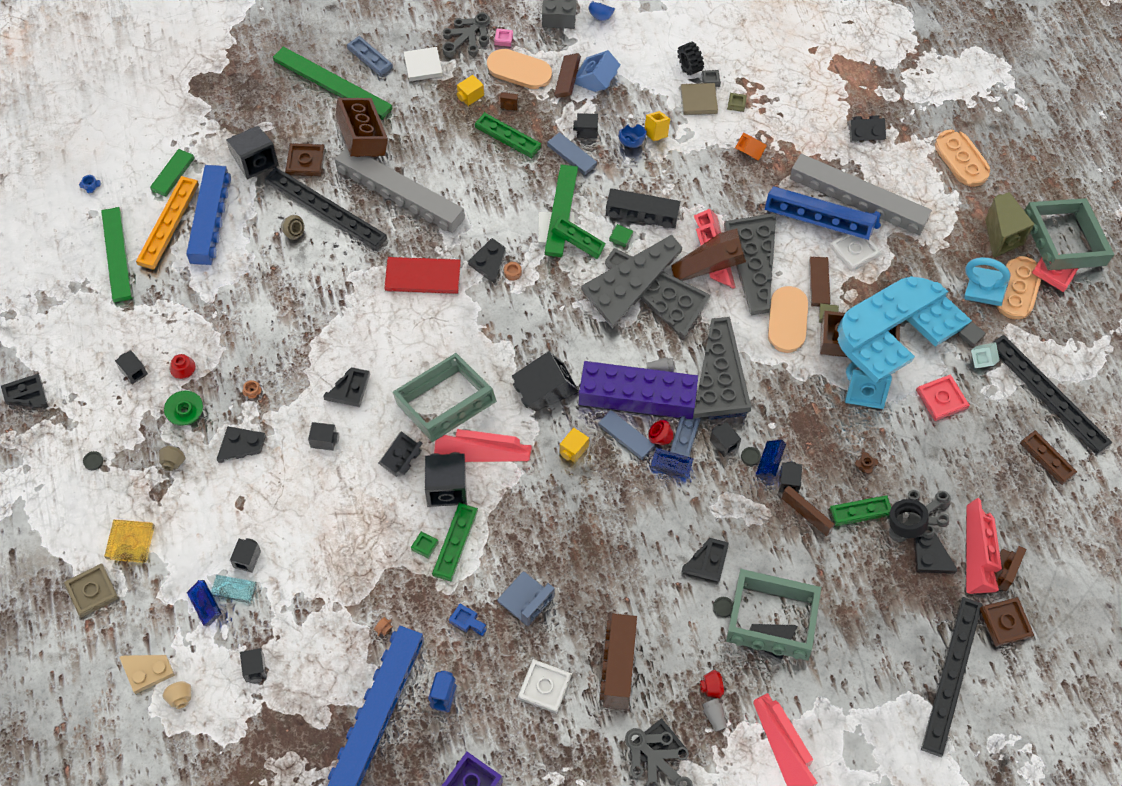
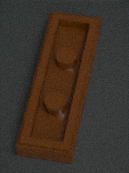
M579 53L563 57L554 92L556 98L572 96L581 59Z
M810 256L811 306L819 307L820 303L831 304L828 257Z
M1036 430L1021 440L1020 444L1061 485L1076 475L1077 471Z
M788 486L784 490L781 499L826 537L832 532L835 524L792 487Z

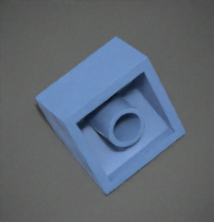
M609 50L586 57L578 69L575 84L593 92L606 90L610 86L612 78L618 73L617 70L621 64Z

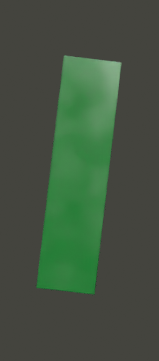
M485 112L474 124L478 130L531 159L542 147L540 142Z
M462 503L458 504L433 569V577L452 582L478 508Z

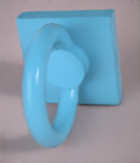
M980 257L969 261L965 267L969 283L964 300L1002 306L1011 276L1008 268L1003 263L991 258ZM988 265L998 269L999 271L979 268L975 266Z
M851 362L846 368V376L850 382L845 403L884 409L892 375L875 384L862 370L856 369L858 366L855 363Z

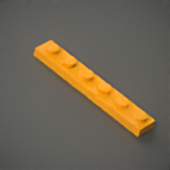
M180 177L136 260L137 265L155 269L199 186L198 180Z

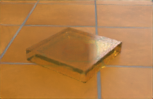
M113 519L104 557L110 560L146 563L155 525L150 522Z

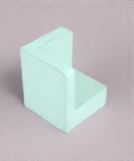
M996 343L978 345L971 350L975 368L994 366L1000 361Z

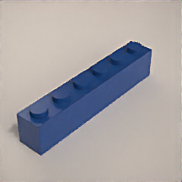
M205 165L186 253L190 264L212 265L213 258H216L215 246L216 243H219L218 231L219 228H222L221 216L222 213H225L224 201L225 198H228L227 186L231 183V174L228 173L226 166Z
M775 186L768 193L764 209L866 240L870 239L877 216Z

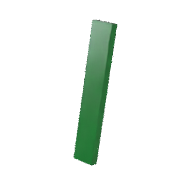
M560 165L544 255L563 258L566 240L551 232V229L559 215L569 221L578 166Z
M120 207L101 210L111 294L112 300L115 303L132 299Z

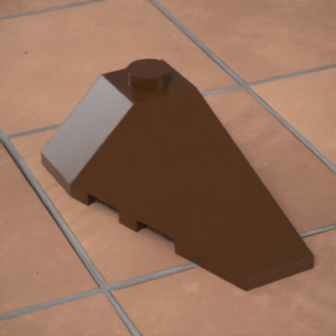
M738 229L719 233L672 264L673 276L681 281H685L745 263L746 259Z

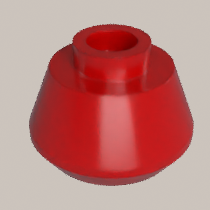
M185 354L174 356L169 366L171 375L178 379L188 378L194 373L196 368L194 360Z
M666 420L655 422L648 432L649 441L662 446L669 444L673 440V430L669 422Z
M712 670L703 676V680L699 681L701 692L705 693L707 697L720 699L724 695L723 680L719 671Z

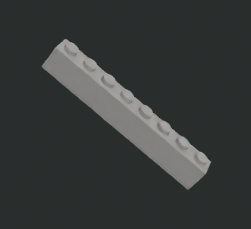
M346 146L335 158L336 168L340 174L351 177L357 183H362L369 190H374L384 198L391 199L398 206H403L413 214L422 216L426 221L438 225L444 231H449L453 234L465 219L463 207L369 156H350Z
M800 154L791 170L790 179L796 183L819 191L860 211L869 213L878 211L881 214L880 219L919 236L932 212L927 207L804 154Z

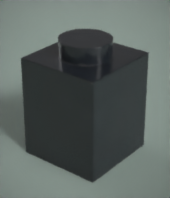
M577 113V120L573 121V131H577V138H597L598 114Z
M131 350L121 354L115 360L119 370L132 385L148 374L142 362Z
M312 422L308 437L310 448L334 451L335 444L339 442V432H337L335 425Z
M725 422L722 425H716L711 430L710 441L722 456L725 457L739 448L741 438L728 422Z
M791 461L782 462L778 492H784L790 486L799 493L802 464Z
M239 538L230 558L233 568L253 573L261 553L258 543L250 538L245 540Z
M258 648L240 652L244 680L254 684L261 682L262 679H267L265 656L262 649Z

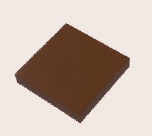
M290 143L285 172L288 175L321 176L325 144Z
M1018 597L988 604L980 608L995 647L1035 636Z

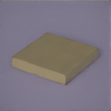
M715 83L681 84L683 115L718 114Z
M102 563L64 582L80 618L119 599Z

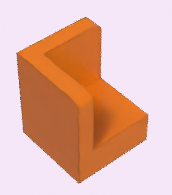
M743 132L735 148L759 160L767 145Z

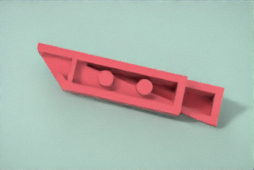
M768 693L755 699L753 704L786 785L816 786L818 782L808 769L813 758L780 703L776 700L772 701Z

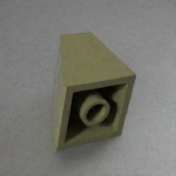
M1010 192L1003 195L999 194L993 199L985 218L993 257L996 258L1025 245L1034 226L1032 220Z

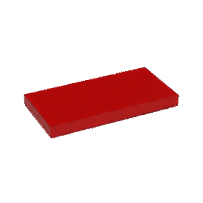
M388 257L384 289L385 291L458 294L461 259Z

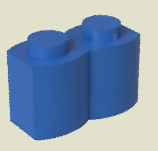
M448 671L435 673L428 697L432 709L447 713L450 712L457 688L455 677Z

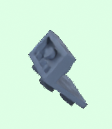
M522 572L498 598V603L526 626H529L555 597V588L549 583L543 587L526 572Z

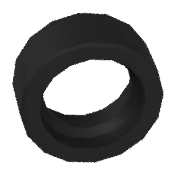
M900 500L891 507L889 513L890 528L900 537L916 538L921 536L928 527V509L918 500ZM904 512H912L919 515L921 521L915 525H905L897 520V516Z

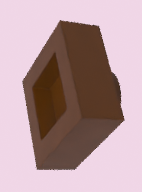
M501 92L500 108L517 111L519 105L518 94Z

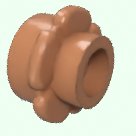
M254 380L247 381L243 386V395L248 396L250 399L256 398L262 391L261 387H259L260 384Z
M383 617L377 623L374 630L378 633V636L382 634L386 636L392 630L391 619L388 620Z

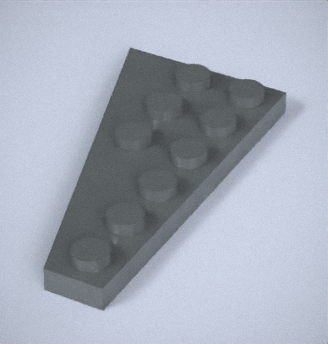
M777 213L724 221L725 231L738 229L746 262L736 265L751 316L769 313Z
M670 235L583 284L581 290L611 328L614 329L617 322L627 314L631 306L637 303L652 286L654 280L659 278L662 271L682 252V246L673 235Z
M613 248L605 260V265L612 269L632 256ZM662 271L660 277L654 280L652 286L640 299L684 340L710 300L711 295Z
M730 317L711 319L693 418L751 412V403Z

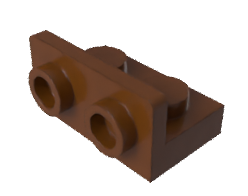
M1018 546L1015 552L1001 549L1002 570L995 573L999 589L1006 592L1012 585L1027 549Z

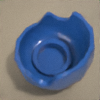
M594 1L588 7L590 14L600 21L609 20L615 11V8Z
M627 124L624 128L620 129L618 137L622 145L628 148H637L644 142L647 131L640 124H636L635 127H630Z

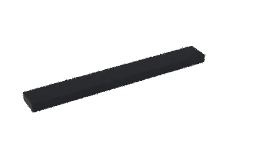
M277 167L264 178L267 184L374 250H377L387 239L385 233Z
M1004 334L992 342L997 345L999 358L1096 455L1113 443Z
M962 597L921 746L922 751L938 757H942L944 754L981 612L980 608L983 604Z

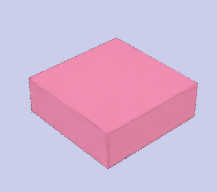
M497 29L494 45L511 47L513 30Z

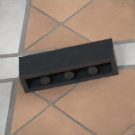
M610 188L605 216L676 229L681 201Z

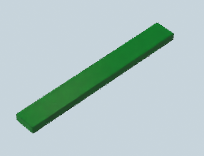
M284 46L273 56L274 62L341 98H372L379 118L382 120L393 109L392 104Z

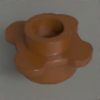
M863 452L861 458L856 460L855 466L861 472L871 474L874 466H877L879 462L876 458L869 456V453Z

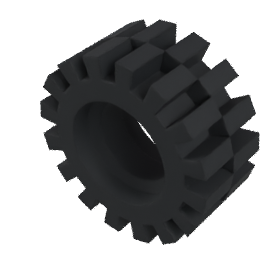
M692 41L678 47L679 63L682 64L681 67L682 69L684 68V72L687 75L695 74L704 69V58L701 56L702 52L699 51L696 43Z

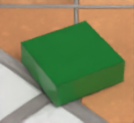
M617 224L609 237V241L626 248L633 235V230Z
M421 531L412 544L411 550L429 559L439 541Z

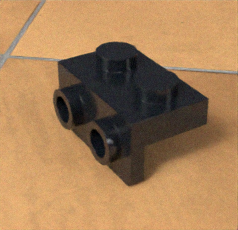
M879 115L869 116V119L856 116L847 122V126L850 128V142L886 139L885 118H880Z
M401 431L378 464L396 477L402 473L405 475L411 467L410 461L413 458L416 459L421 453L420 447L423 443L421 441L415 442Z

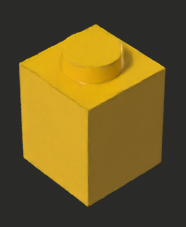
M474 75L457 84V97L468 106L484 96V85Z
M661 111L647 114L644 126L647 131L646 135L653 141L668 137L670 118Z
M573 427L560 443L559 453L564 459L576 463L589 447V437Z

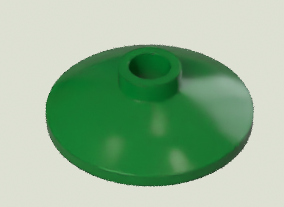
M187 390L172 394L164 405V414L168 421L179 426L195 422L203 411V402L200 396Z

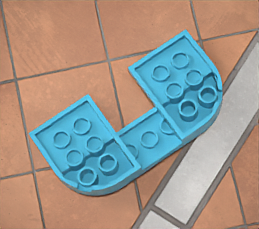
M910 276L895 282L850 308L837 328L839 333L837 340L845 355L877 384L912 362L915 358L888 330L907 320L936 347L963 330L972 320L946 297L948 291L940 283Z

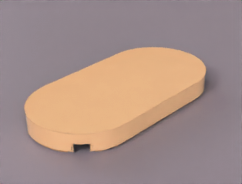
M509 49L496 50L487 59V68L492 76L529 89L545 87L552 79V69L547 62Z
M951 129L939 134L935 142V149L956 179L970 187L983 185L988 180L990 166L969 137L963 132L959 131L958 133Z
M1016 257V259L1008 261L1006 265L1011 276L1002 306L996 305V307L1007 318L1023 319L1031 313L1034 307L1041 278L1032 274L1037 262L1029 257Z
M792 286L781 287L773 293L771 298L768 340L780 352H795L805 342L808 299L800 289Z

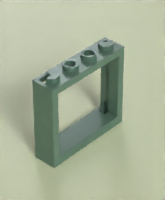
M1087 198L1029 202L1024 211L1034 223L1030 234L1048 271L1107 266L1115 255ZM1074 213L1093 252L1058 254L1040 215Z
M454 353L393 391L397 405L431 442L436 441L497 402L493 388L457 353ZM459 371L478 391L426 423L408 403Z
M740 569L726 642L734 643L736 646L743 645L758 651L764 650L773 652L775 655H786L797 660L803 659L808 661L813 647L821 587ZM743 588L812 603L806 643L736 627Z

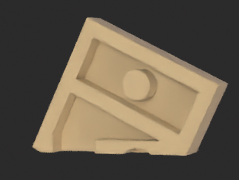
M129 655L119 657L135 694L175 676L166 655Z

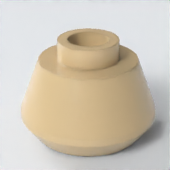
M185 681L173 683L164 690L163 699L171 707H176V709L184 708L191 700V685Z

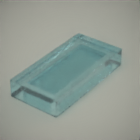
M216 575L210 594L214 597L252 603L257 583Z

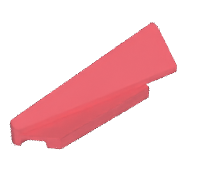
M711 209L694 215L699 226L696 231L700 245L722 233L718 217ZM731 267L709 273L713 280L725 284L732 289L736 288Z
M457 429L456 437L443 435L435 441L434 453L441 455L453 452L465 453V462L529 461L532 446L520 444V439L515 436Z
M979 498L966 506V592L968 594L999 591L995 573L1002 570L995 518L991 513L986 514Z

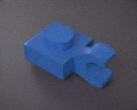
M462 604L458 605L449 618L450 624L466 633L470 628L480 636H483L487 631L486 625L476 620L478 617L477 613Z

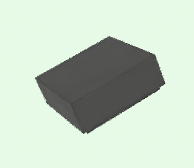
M719 70L702 71L703 83H715V87H720Z
M971 321L959 332L958 336L973 347L986 333Z

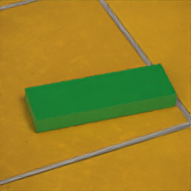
M178 149L150 186L151 191L167 197L195 159L194 155Z
M560 215L551 229V232L596 259L599 258L606 244Z
M885 495L830 506L829 510L835 524L834 526H841L888 517L891 505L888 496Z

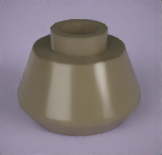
M290 215L281 223L282 232L287 238L292 240L300 238L305 229L304 221L298 215Z
M165 446L159 450V463L167 471L178 469L186 459L184 452L176 447Z

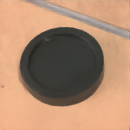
M747 447L741 454V460L748 466L757 465L761 458L760 451L755 447Z
M91 451L84 456L83 465L88 470H97L102 466L104 460L99 452Z
M728 597L717 598L713 604L715 614L720 617L730 616L733 602Z

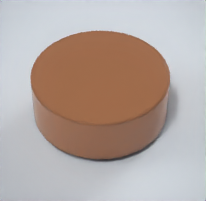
M509 262L504 266L503 271L506 279L514 281L521 277L522 268L517 262Z

